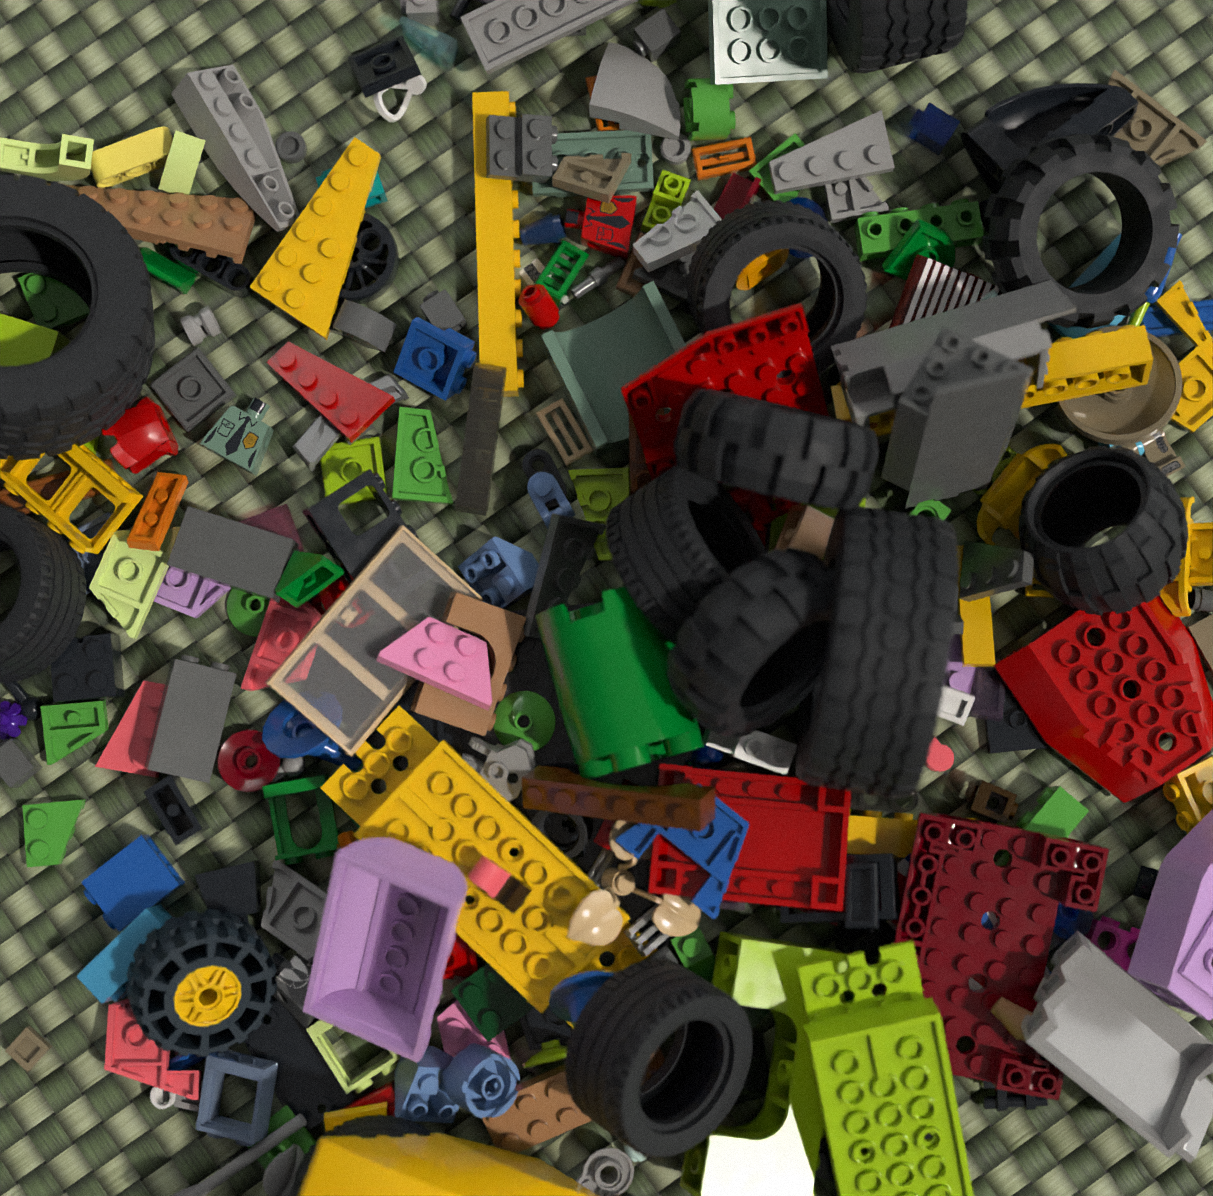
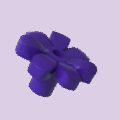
M2 701L0 703L1 740L9 739L10 736L18 737L21 734L18 726L27 725L26 716L19 715L21 706L18 703L12 704L9 701Z

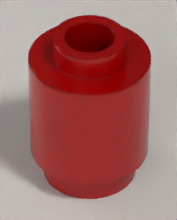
M532 284L523 289L518 302L532 324L540 329H548L554 326L559 320V308L547 289L541 284Z

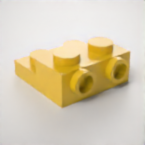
M1213 755L1186 767L1166 781L1163 786L1165 798L1173 802L1178 812L1176 815L1177 825L1180 829L1186 831L1187 834L1213 809Z

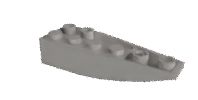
M228 65L187 73L171 95L196 137L206 140L204 149L235 191L274 230L278 232L291 228L299 217L298 209L264 115L235 66Z

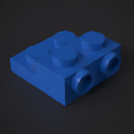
M416 317L412 320L394 373L446 401L453 395L460 394L465 387L467 378L463 377L465 368H470L475 361L477 352L473 351L475 341L451 328L443 331L427 321Z

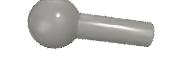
M303 756L295 759L282 758L278 773L271 783L286 775L289 777L301 775L306 767Z

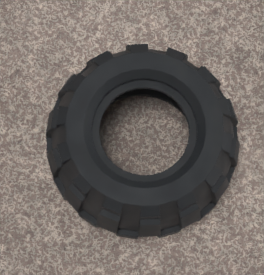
M1105 446L1089 447L1081 452H1073L1060 458L1057 463L1042 471L1035 478L1036 482L1032 488L1026 491L1021 502L1022 509L1018 525L1021 550L1034 554L1033 575L1035 579L1042 584L1049 594L1072 609L1078 608L1081 611H1085L1086 614L1102 615L1104 612L1119 614L1131 611L1133 607L1144 602L1148 603L1161 594L1160 591L1168 583H1172L1180 572L1179 567L1181 560L1186 557L1188 544V523L1186 521L1184 505L1172 481L1153 462H1149L1145 457L1134 453L1133 450L1123 447L1109 449ZM1113 526H1127L1112 539L1098 545L1084 547L1094 535L1102 530Z

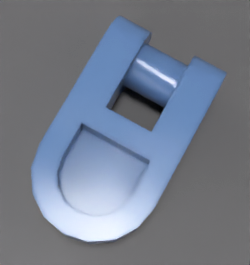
M539 472L530 478L527 487L528 493L547 529L552 513L569 517L575 516L570 503L553 475L547 472ZM556 499L559 507L549 512L546 504Z

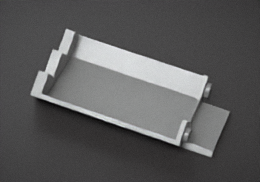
M1077 930L1054 953L1051 963L1055 966L1049 979H1042L1033 998L1038 1004L1032 1016L1028 1014L1023 1019L1021 1028L1025 1041L1168 1158L1176 1152L1190 1164L1197 1156L1213 1116V1082L1206 1077L1213 1073V1043L1150 990L1131 977L1126 970Z

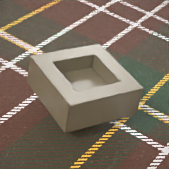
M27 1026L5 1052L29 1072L53 1046L31 1026Z

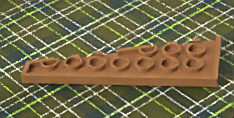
M66 185L77 190L79 196L85 194L101 204L106 209V212L109 211L120 221L133 239L154 244L170 242L174 243L178 250L188 252L190 248L206 251L207 257L216 258L218 254L232 257L234 263L242 264L257 213L242 197L224 198L213 195L199 196L186 195L184 193H160L151 190L134 191L123 188L109 189L96 188L94 186Z

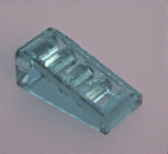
M401 16L399 24L402 33L443 67L450 70L459 52L457 40Z

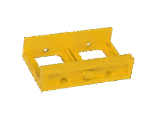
M73 444L72 450L58 454L60 458L70 465L71 473L50 500H45L26 482L27 476L45 453H41L38 459L19 460L10 473L0 471V477L5 481L3 486L16 496L21 495L27 500L25 506L37 515L42 514L49 520L47 525L58 534L62 535L64 533L71 539L68 542L69 545L82 554L85 552L99 554L143 498V495L85 445L78 446ZM91 488H96L115 505V511L95 537L90 539L70 522L69 517Z

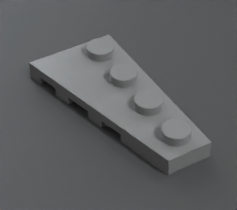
M882 110L770 161L768 167L774 195L893 172L895 167Z

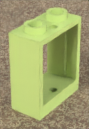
M318 1020L306 1029L346 1094L354 1089L358 1094L373 1084L371 1078L379 1072H382L385 1076L395 1070L401 1056L388 1050L389 1055L353 1078L324 1033L334 1025Z

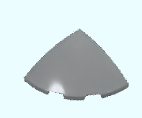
M609 42L589 103L590 117L619 122V129L679 140L680 108L672 85L658 67L645 57H642L638 52L620 44Z

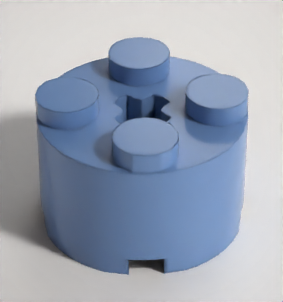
M472 1043L453 1058L450 1065L443 1071L442 1080L445 1083L446 1092L454 1104L479 1118H495L505 1113L514 1103L518 1093L515 1090L516 1081H520L517 1066L511 1059L486 1046Z

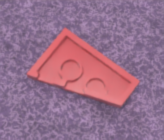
M149 681L142 682L95 767L155 778L159 777V772L147 770L144 766L165 684Z

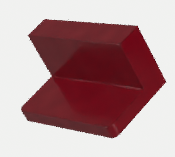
M733 172L713 208L719 217L724 219L726 214L734 212L735 209L744 208V205L747 204L751 205L759 191L761 179L756 177L751 182Z

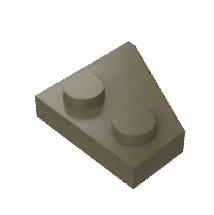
M621 153L622 158L603 159V154L590 155L588 157L564 156L552 177L553 187L609 204L631 164V154Z

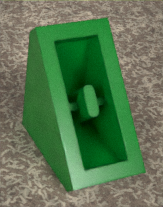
M294 551L275 591L278 596L299 608L342 576L344 572L342 568L321 554Z

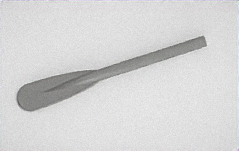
M298 1114L200 1184L187 1187L171 1196H205L307 1124L306 1119L302 1114Z

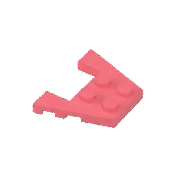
M129 999L108 1005L104 1070L195 1101L200 1100L202 1071H169L170 1051L160 1049L153 1040H148L142 1033L130 1006Z

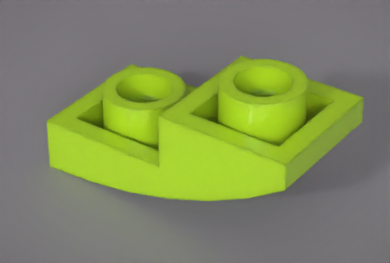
M662 170L643 220L641 231L647 233L657 224H664L672 217V211L678 206L682 207L691 179Z

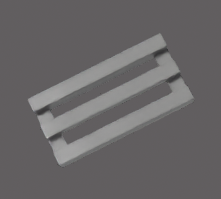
M657 903L624 930V933L641 957L650 954L669 937V935L660 932L643 946L642 943L658 930L654 924L638 937L635 935L636 931L652 919V913L659 905Z

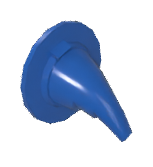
M309 690L298 693L337 728L339 727L342 720V707L334 695L326 691L319 692L322 696L316 699L309 693ZM286 700L281 702L269 714L263 726L262 740L268 751L279 758L295 759L310 755L338 766L345 764L354 771L362 764V761L354 755L351 757L345 754L339 746Z
M592 971L579 973L562 980L552 988L550 993L549 1005L551 1011L560 1019L571 1022L574 1027L586 1003L598 988L615 973Z

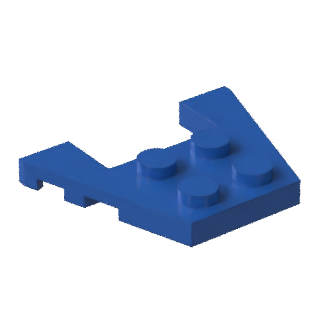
M715 796V818L701 832L637 823L617 836L614 841L635 858L639 859L658 833L664 836L710 874L691 898L690 902L711 919L715 920L720 910L721 900L727 890L733 866L737 861L749 823Z

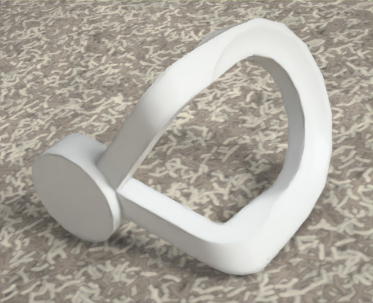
M419 75L390 87L408 90L401 108L395 115L388 112L382 101V94L388 89L374 94V103L379 114L385 120L392 123L401 119L408 108L412 95H419L426 89L427 82L425 78Z

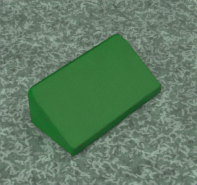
M146 247L141 248L140 251L149 275L183 295H187L197 276Z

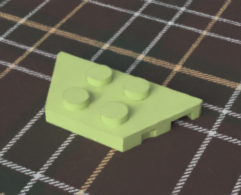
M180 527L168 529L159 551L129 548L127 538L131 531H116L111 537L92 579L89 589L102 601L113 618L117 619L131 638L137 639L169 568L167 563Z

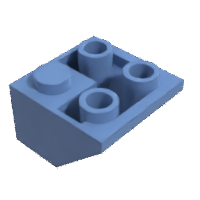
M493 537L462 562L458 568L470 587L483 598L482 602L506 609L532 592L539 564L532 553L498 537Z
M427 1046L423 1057L418 1063L400 1056L395 1069V1117H402L412 1121L453 1123L459 1106L450 1100L446 1092L445 1083L442 1080L443 1071L450 1065L454 1058L453 1056L434 1046Z

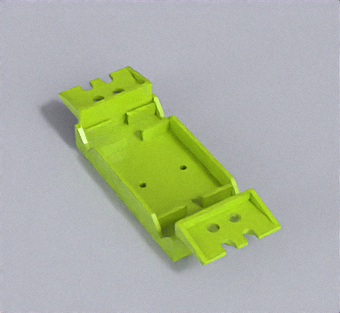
M908 940L879 947L880 961L873 966L866 964L863 951L847 954L848 968L841 973L834 971L831 958L797 965L806 1018L809 1024L804 1025V1031L813 1062L814 1081L837 1195L974 1196L941 1015L932 998L925 999L923 996L913 941ZM874 984H885V992L882 995L872 994L871 989ZM844 990L854 992V998L850 1002L845 1003L839 1000V996ZM927 1133L932 1134L930 1139H925L924 1136ZM862 1148H868L866 1153H860Z

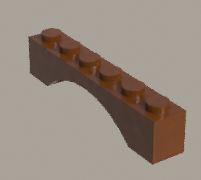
M538 765L522 777L523 808L700 832L715 818V787L688 783L662 786L615 785L581 777L567 768Z

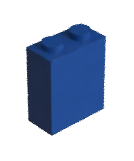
M144 834L140 835L81 883L86 888L83 892L87 899L94 905L98 904L103 910L104 914L102 917L111 929H117L120 932L128 927L146 908L160 904L183 886L185 881L150 835Z

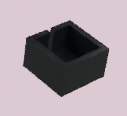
M109 633L83 636V639L74 637L62 655L50 664L53 702L66 703L125 697L120 636Z

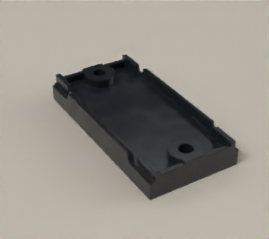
M278 1000L273 1002L270 1011L264 1014V1016L269 1015L271 1017V1023L266 1024L263 1021L257 1030L253 1029L248 1034L249 1037L244 1041L252 1056L278 1062L274 1093L283 1107L288 1105L295 1116L298 1114L304 1116L307 1122L304 1127L308 1131L324 1121V1113L346 1107L356 1099V1096L352 1091L346 1094L308 1034L307 1028ZM320 1104H324L326 1106L325 1112H320L318 1110V1106Z

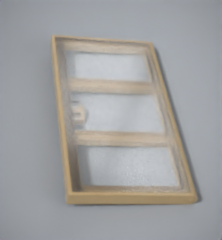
M404 525L399 526L265 683L339 746L345 754L352 757L417 680L376 661L380 651L428 617L441 621L451 592H458L483 601V598Z

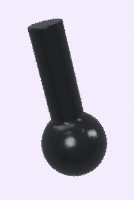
M17 681L2 683L20 704V715L26 716L27 720L30 721L37 720L42 716L41 706L44 704L41 699L29 696Z

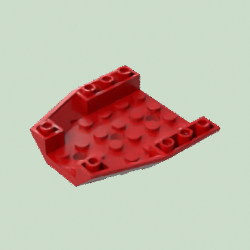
M801 303L707 332L621 387L629 415L632 416L652 480L677 465L674 442L684 403L695 389L720 391L721 389L728 388L732 390L731 394L829 416ZM783 370H792L788 377H777ZM660 408H671V411L666 415L656 414Z
M1160 595L1148 603L1144 602L1133 607L1131 611L1119 614L1104 612L1102 615L1086 614L1085 611L1078 609L1024 647L1017 648L993 666L1043 741L1122 803H1126L1164 784L1209 752L1213 747V701L1195 641L1180 618L1175 617L1168 609ZM1090 629H1096L1101 634V642L1098 646L1091 645L1087 640V633ZM1126 681H1131L1136 685L1137 693L1133 698H1128L1123 693V685ZM1163 733H1167L1172 738V746L1168 751L1163 750L1159 745V737Z

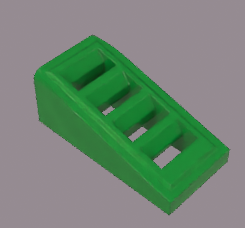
M562 240L535 284L543 285L559 307L589 254ZM564 254L577 261V263L574 265L562 258L561 255ZM556 264L568 270L570 274H567L566 272L555 267ZM551 275L564 282L563 285L549 278V276Z

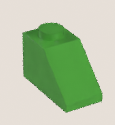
M700 927L685 936H670V940L684 968L710 983L713 979L716 959Z

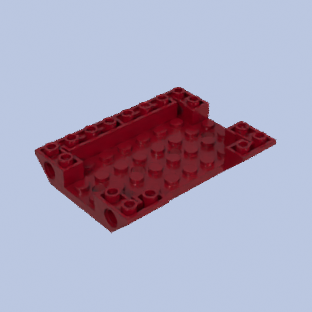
M919 812L893 944L912 940L914 943L923 996L925 999L932 998L941 1015L952 1075L988 1081L999 1090L1059 1101L1064 1072L1030 1044L1025 1043L1021 1039L1016 1040L990 1011L1002 996L1006 1000L1032 1013L1034 1012L1038 1002L1033 998L1044 978L1058 904L1060 902L1067 907L1097 912L1109 854L1108 848L1069 837L954 815ZM1000 849L1008 850L1010 855L1008 863L1003 866H997L994 863V854ZM989 911L995 912L997 915L996 924L991 928L983 927L981 924L982 916ZM974 974H982L985 977V984L981 989L973 990L969 987V979ZM962 1036L972 1037L973 1044L967 1051H959L956 1047L958 1039Z

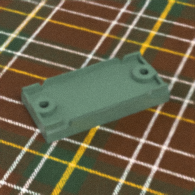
M629 130L558 133L556 143L552 144V155L557 156L558 167L564 156L588 157L590 155L603 154V159L622 158L621 153H630L631 164L614 195L654 191L650 134ZM639 160H644L646 164L641 167L637 164V162ZM552 177L546 183L532 182L533 197L582 196L553 187Z

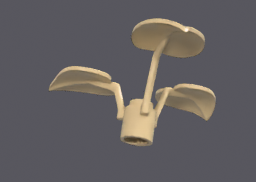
M616 820L610 832V848L619 859L630 861L624 864L619 863L618 868L610 867L603 872L601 884L605 890H595L581 901L571 918L567 937L571 940L591 945H605L612 942L622 927V915L616 909L620 904L616 894L625 896L632 892L659 904L652 913V922L660 932L669 936H685L695 931L701 922L700 909L690 902V897L662 895L661 899L635 887L634 876L627 869L637 863V858L614 840L637 823ZM653 841L640 856V859L651 858Z

